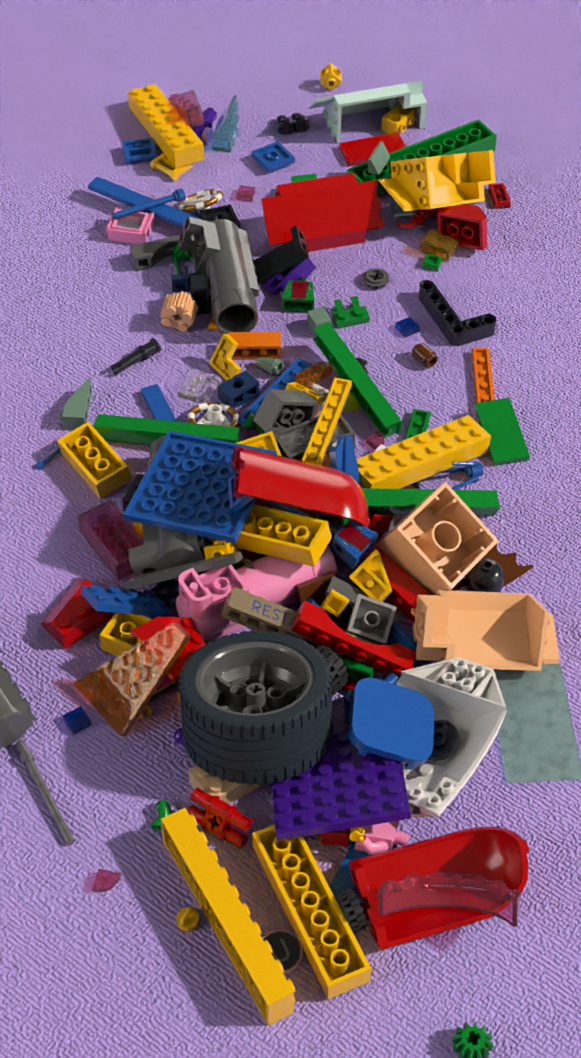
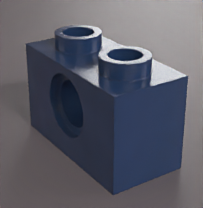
M246 370L218 386V399L234 409L259 395V381Z

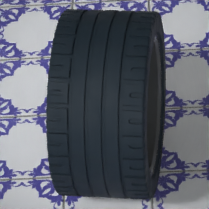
M245 631L217 638L213 642L210 641L206 646L203 645L199 650H196L187 659L188 661L184 663L179 675L183 742L189 757L205 772L210 773L214 777H219V779H226L228 782H237L238 784H270L275 781L281 782L283 779L288 780L292 776L296 777L301 772H306L326 754L333 735L332 677L327 660L311 644L308 645L304 640L301 641L297 637L294 638L291 635H284V633Z

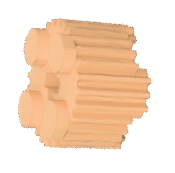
M181 291L177 294L166 295L160 313L161 323L164 326L178 329L180 332H186L193 325L199 306H197V303H194L195 301L192 300L187 292Z

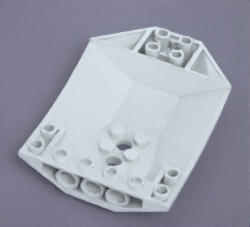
M460 657L401 671V676L396 684L415 690L427 697L433 705L434 721H449L460 734L458 749L445 760H429V764L417 766L413 770L405 769L406 763L402 762L411 817L440 816L479 766L497 736L507 712L494 669Z

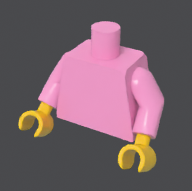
M399 820L351 828L349 838L353 842L356 841L355 850L365 851L369 855H374L392 850L393 844L406 846L410 834L398 831Z

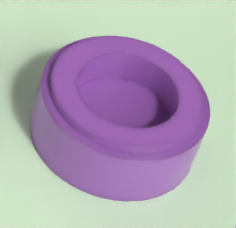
M206 127L203 130L201 140L203 143L209 144L213 137V129Z

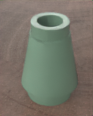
M259 357L256 366L276 376L282 373L284 363L278 358Z

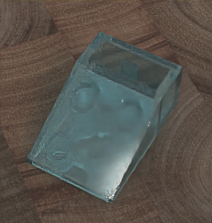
M237 95L233 96L218 120L212 135V150L230 153L232 147H235L236 137H239L240 129L237 128L239 123Z

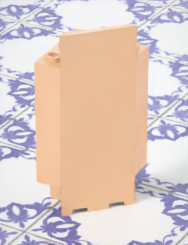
M437 590L436 595H418L416 609L411 608V614L415 616L413 635L414 642H417L416 660L444 661L460 657L499 670L541 671L542 664L559 665L553 615L532 594Z

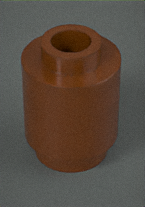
M416 344L412 349V357L423 366L430 368L436 364L438 357L426 344Z

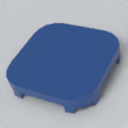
M375 678L361 679L349 696L351 708L346 740H350L359 750L357 754L364 757L369 752L406 763L405 769L410 770L423 765L433 750L434 709L430 700L415 690Z

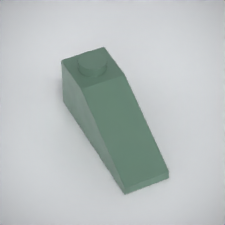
M87 379L64 404L63 411H60V422H63L65 430H75L87 422L92 397L91 379Z

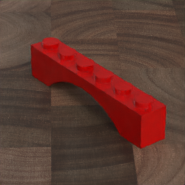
M304 601L296 612L291 630L301 636L312 639L321 645L336 650L338 653L371 666L375 670L382 671L388 675L394 673L398 679L401 676V671L412 669L416 653L414 650L398 643L376 645L356 639L338 627L324 609L307 601Z

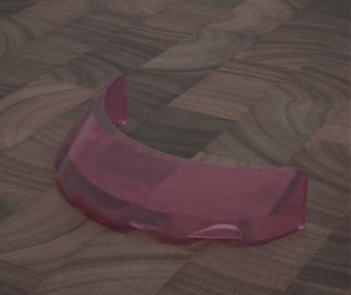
M432 872L426 876L415 873L406 875L404 880L400 881L386 880L378 889V909L381 916L413 908L454 907L488 913L505 920L512 927L518 926L521 892L518 889L511 890L506 887V882L499 879L489 881L486 880V876L471 873Z

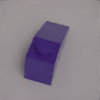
M308 258L271 278L264 285V288L276 295L285 290L288 281H297L298 277L307 278L316 267Z

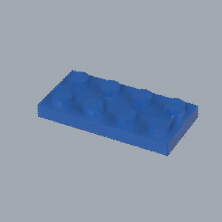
M91 585V587L82 586L81 595L96 611L168 617L170 612L164 601L160 600L155 595V592L151 590H144L142 592L135 589L121 590L116 587L102 588L97 585Z

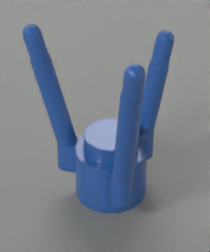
M478 461L452 462L453 466L464 467H453L442 471H465V475L470 477V479L452 487V490H458L472 482L479 481V476H483V466Z

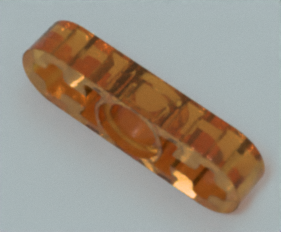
M318 362L295 375V382L309 387L331 375L332 366L329 362Z

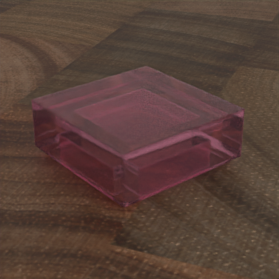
M240 185L237 200L253 202L255 187Z

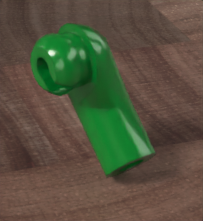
M159 800L155 805V808H158V817L150 825L156 832L162 829L161 818L171 814V805L167 800Z

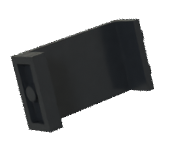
M297 225L290 228L292 240L255 260L252 258L258 285L309 258L305 236Z

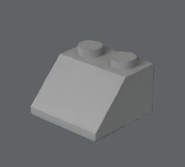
M358 594L348 618L345 632L374 642L377 645H386L397 607Z

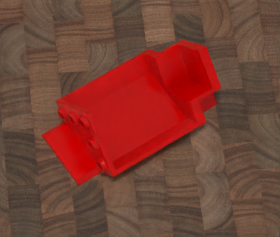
M354 173L277 185V192L274 193V197L261 198L269 245L285 244L292 240L290 228L295 225L305 236L308 252L365 243L366 231L385 227L384 220L380 215L382 207L380 197L377 196V180L358 183Z

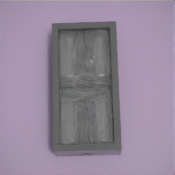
M342 414L339 417L327 451L333 447L332 444L336 442V437L346 435L352 436L355 449V432ZM318 417L273 433L281 456L302 460Z

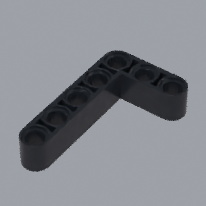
M423 280L420 282L418 298L451 345L461 346L495 334L496 316L493 314H483L461 321L433 281Z

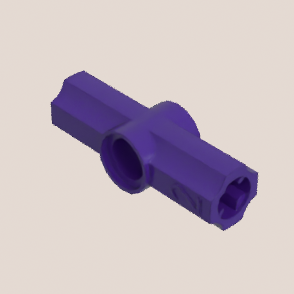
M208 107L200 118H195L192 130L200 140L203 130L206 127L212 128V124L217 118V112L213 108Z

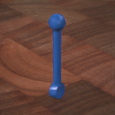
M60 447L44 461L38 462L36 464L37 469H43L48 461L60 453Z

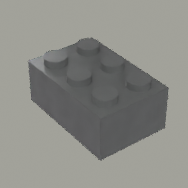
M269 389L253 421L266 433L270 431L274 433L310 420L318 402L305 391Z

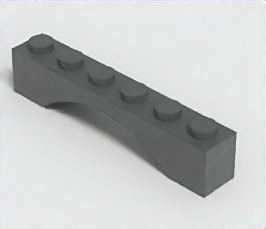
M179 235L129 246L130 260L135 271L152 268L163 258L172 255L173 247L178 244Z

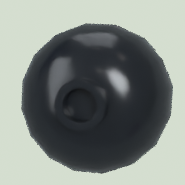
M482 558L466 574V587L469 591L501 592L504 586L505 575L497 561L490 558Z

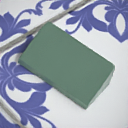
M382 141L379 142L368 159V173L379 175L390 159V155Z

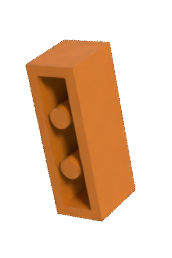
M228 332L238 343L231 358L232 360L258 359L259 357L281 359V332Z

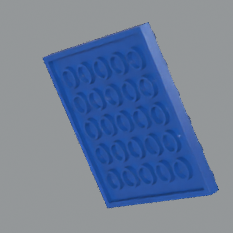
M169 430L123 513L124 520L236 544L257 498L252 499L237 512L230 509L228 479L238 472V470H234V467H231L233 449L235 446L274 455H277V451Z

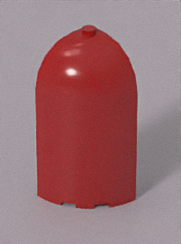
M234 447L231 467H234V470H238L239 473L235 474L233 497L242 498L244 495L343 517L367 528L369 527V511L364 491L351 475L327 466L244 447Z
M474 827L349 861L355 890H359L364 903H360V906L363 908L365 920H370L371 935L378 948L382 950L488 919L508 910L522 895L528 880L527 853H529V847L526 840H523L515 832L506 828Z

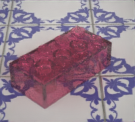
M112 500L78 515L79 531L115 578L119 581L133 574L128 549L144 545L143 539L128 520H124L123 514Z

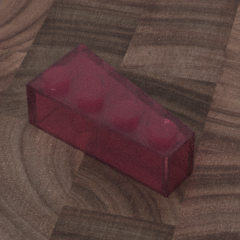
M194 90L182 94H172L170 98H167L191 128L205 123L202 109Z

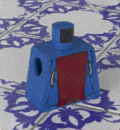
M349 520L343 527L336 522H332L329 526L330 532L334 536L331 548L352 569L373 548L379 535L352 520Z

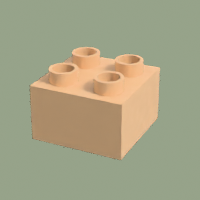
M445 482L409 512L377 543V546L431 595H436L437 590H451L499 540Z

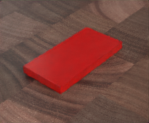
M398 132L339 143V148L348 166L367 162L380 141L384 143L388 153L406 146Z

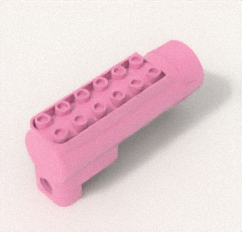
M327 545L315 567L267 555L236 570L232 565H227L198 575L194 568L182 572L178 578L180 594L176 599L179 617H190L203 640L214 641L245 627L221 617L226 596L233 586L287 607L299 601L296 589L297 584L331 571L336 577L337 567L334 556Z

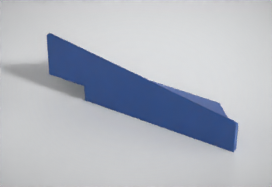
M352 436L336 437L337 445L330 450L331 468L351 475L362 487Z

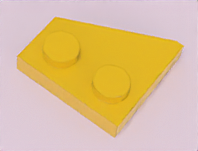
M375 549L349 578L370 598L383 602L392 592V588L380 553Z

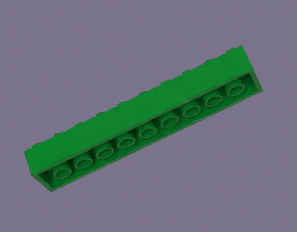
M478 119L389 153L390 159L379 175L368 173V161L347 169V174L354 173L358 183L377 180V196L388 193L378 180L392 178L390 161L489 150L495 151L497 135Z

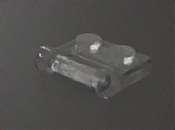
M192 369L179 389L178 397L199 404L210 402V397L216 387L221 384L222 379L217 375ZM206 382H209L210 385L204 395H201L200 392Z

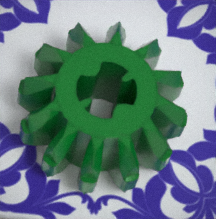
M475 1021L473 1027H470L465 1022L463 1028L458 1027L456 1029V1035L452 1037V1043L455 1044L453 1052L459 1053L458 1058H489V1051L493 1049V1043L490 1042L492 1040L491 1033H486V1026L478 1028V1024Z

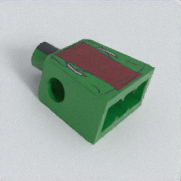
M298 277L297 281H288L282 295V311L307 313L314 310L313 283L308 282L304 277Z

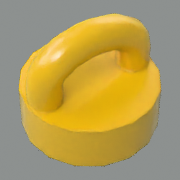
M185 907L178 911L176 915L178 927L183 931H192L198 927L199 914L195 907Z

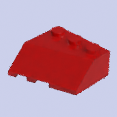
M88 579L76 580L41 622V626L64 649H67L113 617V612L96 611L81 595L82 586L91 587L93 585Z
M158 616L130 632L134 638L138 637L143 642L142 647L146 652L150 651L157 658V665L171 681H179L181 669L184 663L188 661L187 659L196 650H199L200 647L206 646L190 617Z

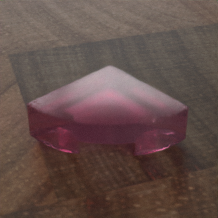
M380 430L366 438V443L376 450L381 444L384 445L383 433Z
M98 869L92 891L100 893L112 889L121 878L120 873Z

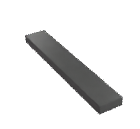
M237 551L132 577L124 584L126 590L178 578L182 572L194 568L196 573L235 564L243 559L241 552Z

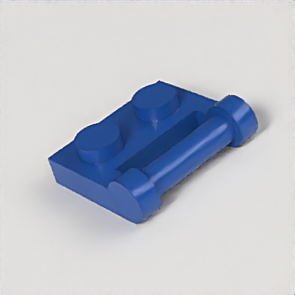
M153 138L122 141L126 164L136 161L153 160L157 157Z

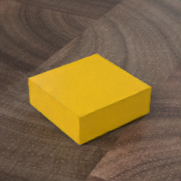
M332 589L321 604V608L339 617L349 603V599Z

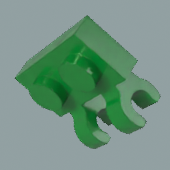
M357 296L350 297L352 302L350 303V309L345 310L343 309L341 299L334 300L335 306L333 308L335 312H332V318L337 329L370 322L365 306L360 307Z

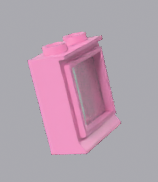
M116 207L114 212H117V211H120V210H123V209H118V207ZM136 212L117 219H113L111 213L110 222L106 224L105 232L108 233V240L130 244L147 242V234L150 235L151 227L155 226L154 212Z

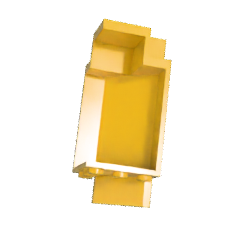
M493 150L390 161L392 178L378 180L404 212L482 202L485 200L484 184L496 183Z

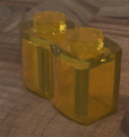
M430 229L420 240L419 249L425 254L443 257L442 261L448 262L458 251L459 241L451 236H444L437 230Z

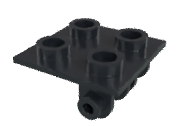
M292 113L289 117H286V115L277 116V119H272V121L280 125L278 132L284 135L294 132L293 124L295 132L307 131L309 123H306V121H310V119L300 113Z

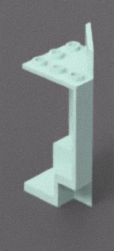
M423 80L316 98L307 106L308 109L325 106L322 111L323 118L326 119L327 126L331 129L332 137H335L337 143L341 141V115L389 107L392 110L399 103H401L403 109L412 108L415 110L414 117L419 129L426 127L427 101L422 94Z

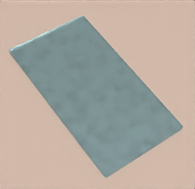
M542 664L541 671L494 669L507 709L498 731L506 782L527 783L581 780V762L561 665Z

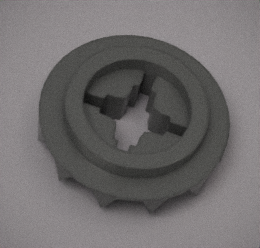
M369 269L363 274V283H366L367 287L371 286L372 289L374 287L378 289L381 286L386 287V284L389 283V274L383 269Z

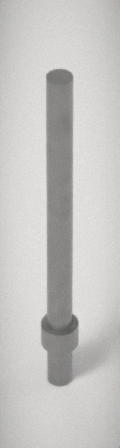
M18 740L15 744L21 754L20 759L23 765L27 766L68 846L74 844L75 840L35 764V757L31 751H28L24 741Z

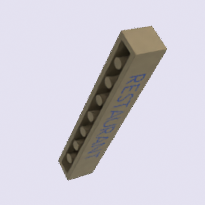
M234 586L226 596L221 617L258 632L272 631L284 633V635L288 634L294 638L297 637L301 641L304 640L308 645H319L318 642L291 630L297 611ZM347 633V634H349V635H351V636H353V637H355L356 639H359V640H361V641H364V642H367V643H371V644H375L374 642L367 641V640H365V639H362V638H360V637H357V636L354 635V634ZM331 649L333 652L337 654V656L366 665L362 662L356 661L355 659L347 655L338 653L336 650Z

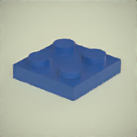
M278 141L251 151V156L268 173L295 163V157Z

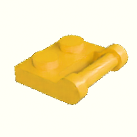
M163 153L153 159L150 166L153 169L162 171L170 176L172 180L176 181L181 174L193 167V163L175 168L166 154ZM162 163H164L165 165L171 167V168L174 169V170H171V169L167 168L166 166L162 165Z

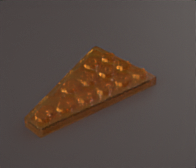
M172 623L165 627L163 631L155 633L148 640H143L131 647L129 651H124L120 654L121 656L114 660H109L95 671L87 673V676L82 679L75 680L73 684L120 736H126L191 636L178 623Z

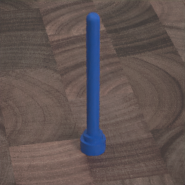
M180 188L175 190L172 195L112 213V218L124 217L171 201L183 202L186 200L184 190Z

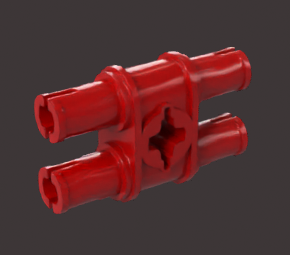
M199 787L194 789L190 799L203 806L205 810L192 804L187 810L189 815L193 814L203 830L210 831L218 836L220 840H227L240 849L244 847L248 841V836L234 829L233 825L246 832L250 829L253 820L237 811L236 806H231L221 800L218 795L212 796Z

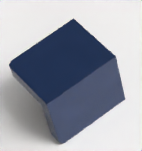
M185 266V274L171 275L172 292H189L188 266Z

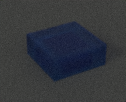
M411 317L396 322L395 326L405 338L420 330V326Z
M81 706L63 715V720L73 735L92 726L90 718Z

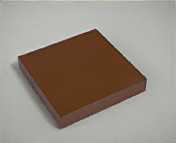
M331 571L297 584L299 605L301 606L304 601L311 597L321 606L327 597L324 594L331 578L335 577V574Z

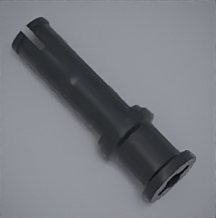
M151 338L145 345H139L135 352L111 365V370H115L113 373L118 375L140 360L149 359L150 355L161 351L158 341L155 338Z

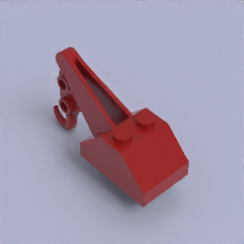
M460 204L422 209L414 213L410 223L401 224V220L397 222L399 228L411 229L416 225L424 224L433 214L438 222L439 242L482 251L488 246L487 216L479 206Z

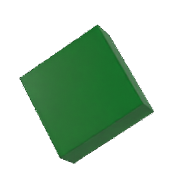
M426 254L422 268L438 272L443 257Z

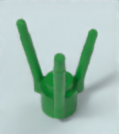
M177 244L173 247L172 252L174 255L172 259L177 275H180L178 260L184 261L189 258L193 262V257L187 250H179Z

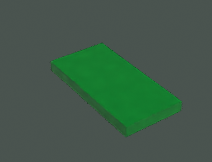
M510 398L474 403V409L480 426L491 435L488 450L493 465L529 460L530 455Z

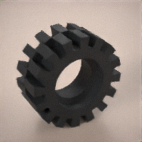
M349 889L334 895L352 932L356 933L367 927L366 917L354 891Z

